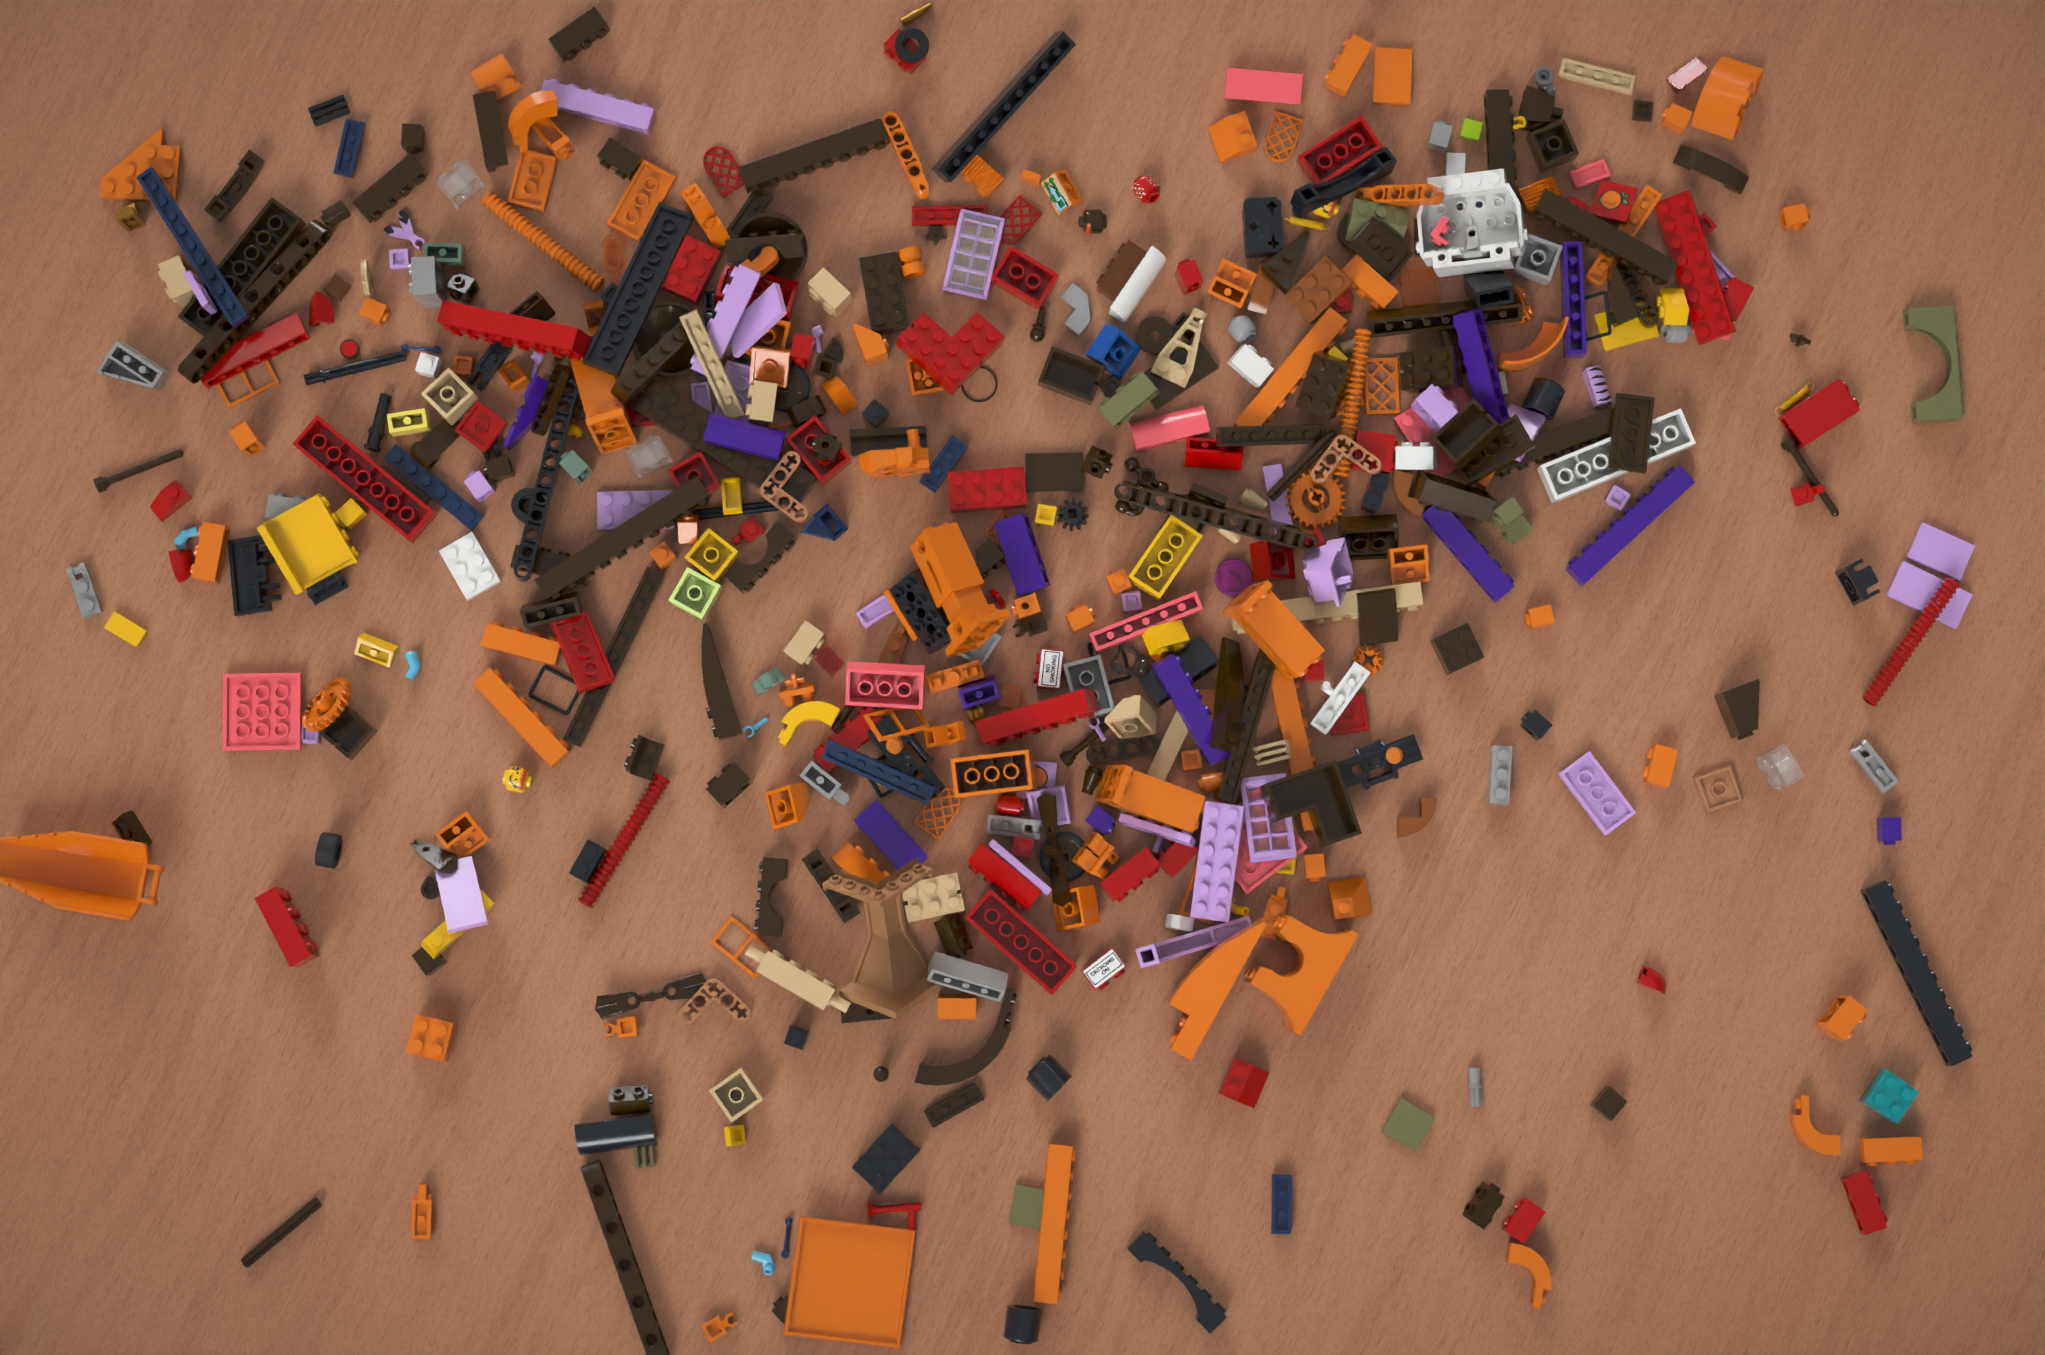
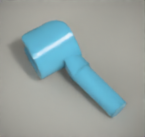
M765 717L753 726H746L743 732L750 728L752 734L748 737L755 736L756 730L765 724L768 719Z

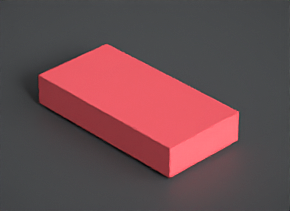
M1605 159L1568 172L1575 190L1611 177Z

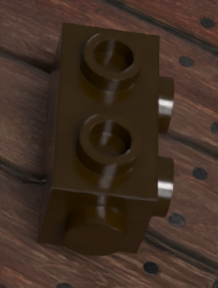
M959 912L933 922L946 955L961 958L967 955L966 951L973 949Z
M648 1085L609 1088L611 1116L650 1112L651 1104H654L653 1092L649 1091Z
M1482 1182L1476 1188L1471 1201L1466 1204L1462 1215L1485 1229L1491 1223L1493 1215L1501 1207L1505 1198L1499 1192L1501 1188L1493 1183L1488 1185Z

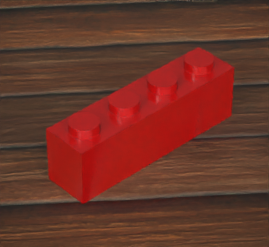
M866 706L857 713L859 716L855 720H848L843 725L844 729L840 733L836 731L828 739L857 751L871 739L867 733L871 728L864 719V715L876 711L871 706L868 708ZM880 716L871 718L874 725L883 720ZM821 744L813 751L815 753L813 758L826 773L830 774L838 765L821 758L827 744L825 746Z

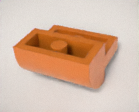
M502 53L469 72L482 93L495 91L497 101L522 87Z
M1223 258L1207 293L1242 308L1257 274Z
M1427 544L1388 549L1387 560L1390 569L1391 585L1430 581Z
M467 810L435 833L443 846L449 852L456 854L458 859L468 857L490 840L479 826L477 820Z

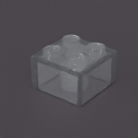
M465 159L456 162L452 166V170L448 173H443L436 182L440 191L456 209L485 186L481 177Z
M651 435L645 439L646 442L642 444L635 443L625 451L638 478L673 462L660 435Z
M1785 743L1771 748L1756 758L1758 761L1757 766L1762 772L1766 773L1768 776L1767 781L1773 789H1785L1805 777V774Z

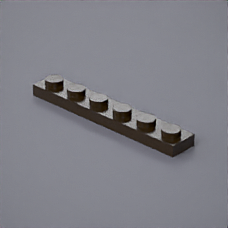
M1326 424L1216 427V446L1316 444L1326 434Z

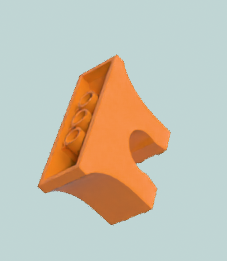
M1282 914L1277 916L1273 922V932L1281 940L1288 942L1294 948L1296 961L1293 968L1285 974L1278 975L1271 969L1253 964L1244 972L1243 976L1245 978L1243 981L1268 996L1281 1011L1286 1029L1301 1036L1359 934L1348 929L1336 932H1320L1289 915Z

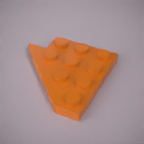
M159 129L101 178L99 197L101 199L152 202L136 178L152 166L177 203L182 148L180 146L163 145L164 131Z

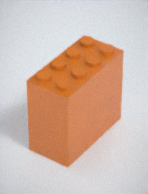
M1032 750L950 759L955 798L1038 789Z

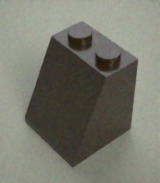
M1759 679L1714 696L1731 739L1735 737L1738 740L1754 735L1753 731L1758 729Z

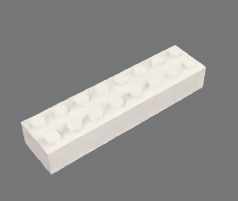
M1681 408L1652 420L1647 465L1686 450L1696 444ZM1610 437L1540 465L1537 468L1552 504L1629 473V471L1607 469Z

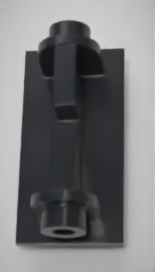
M338 571L306 588L308 597L312 599L314 605H317L349 586L341 571Z

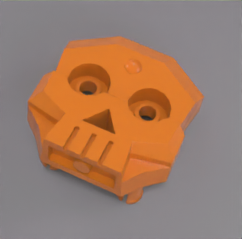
M919 429L907 430L908 447L870 450L860 454L861 473L877 478H885L897 474L898 478H903L914 474L930 473L928 448L920 446Z

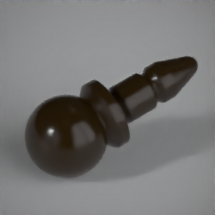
M1045 306L1040 308L1036 320L1037 324H1033V329L1030 331V338L1034 342H1040L1045 337L1044 329L1046 327L1043 326L1046 315Z

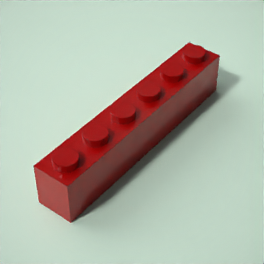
M297 313L289 314L283 320L271 323L267 328L251 333L249 337L239 339L216 365L201 379V382L209 389L311 339L303 320Z

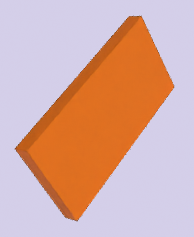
M643 159L607 221V226L639 243L658 203L663 204L677 177Z

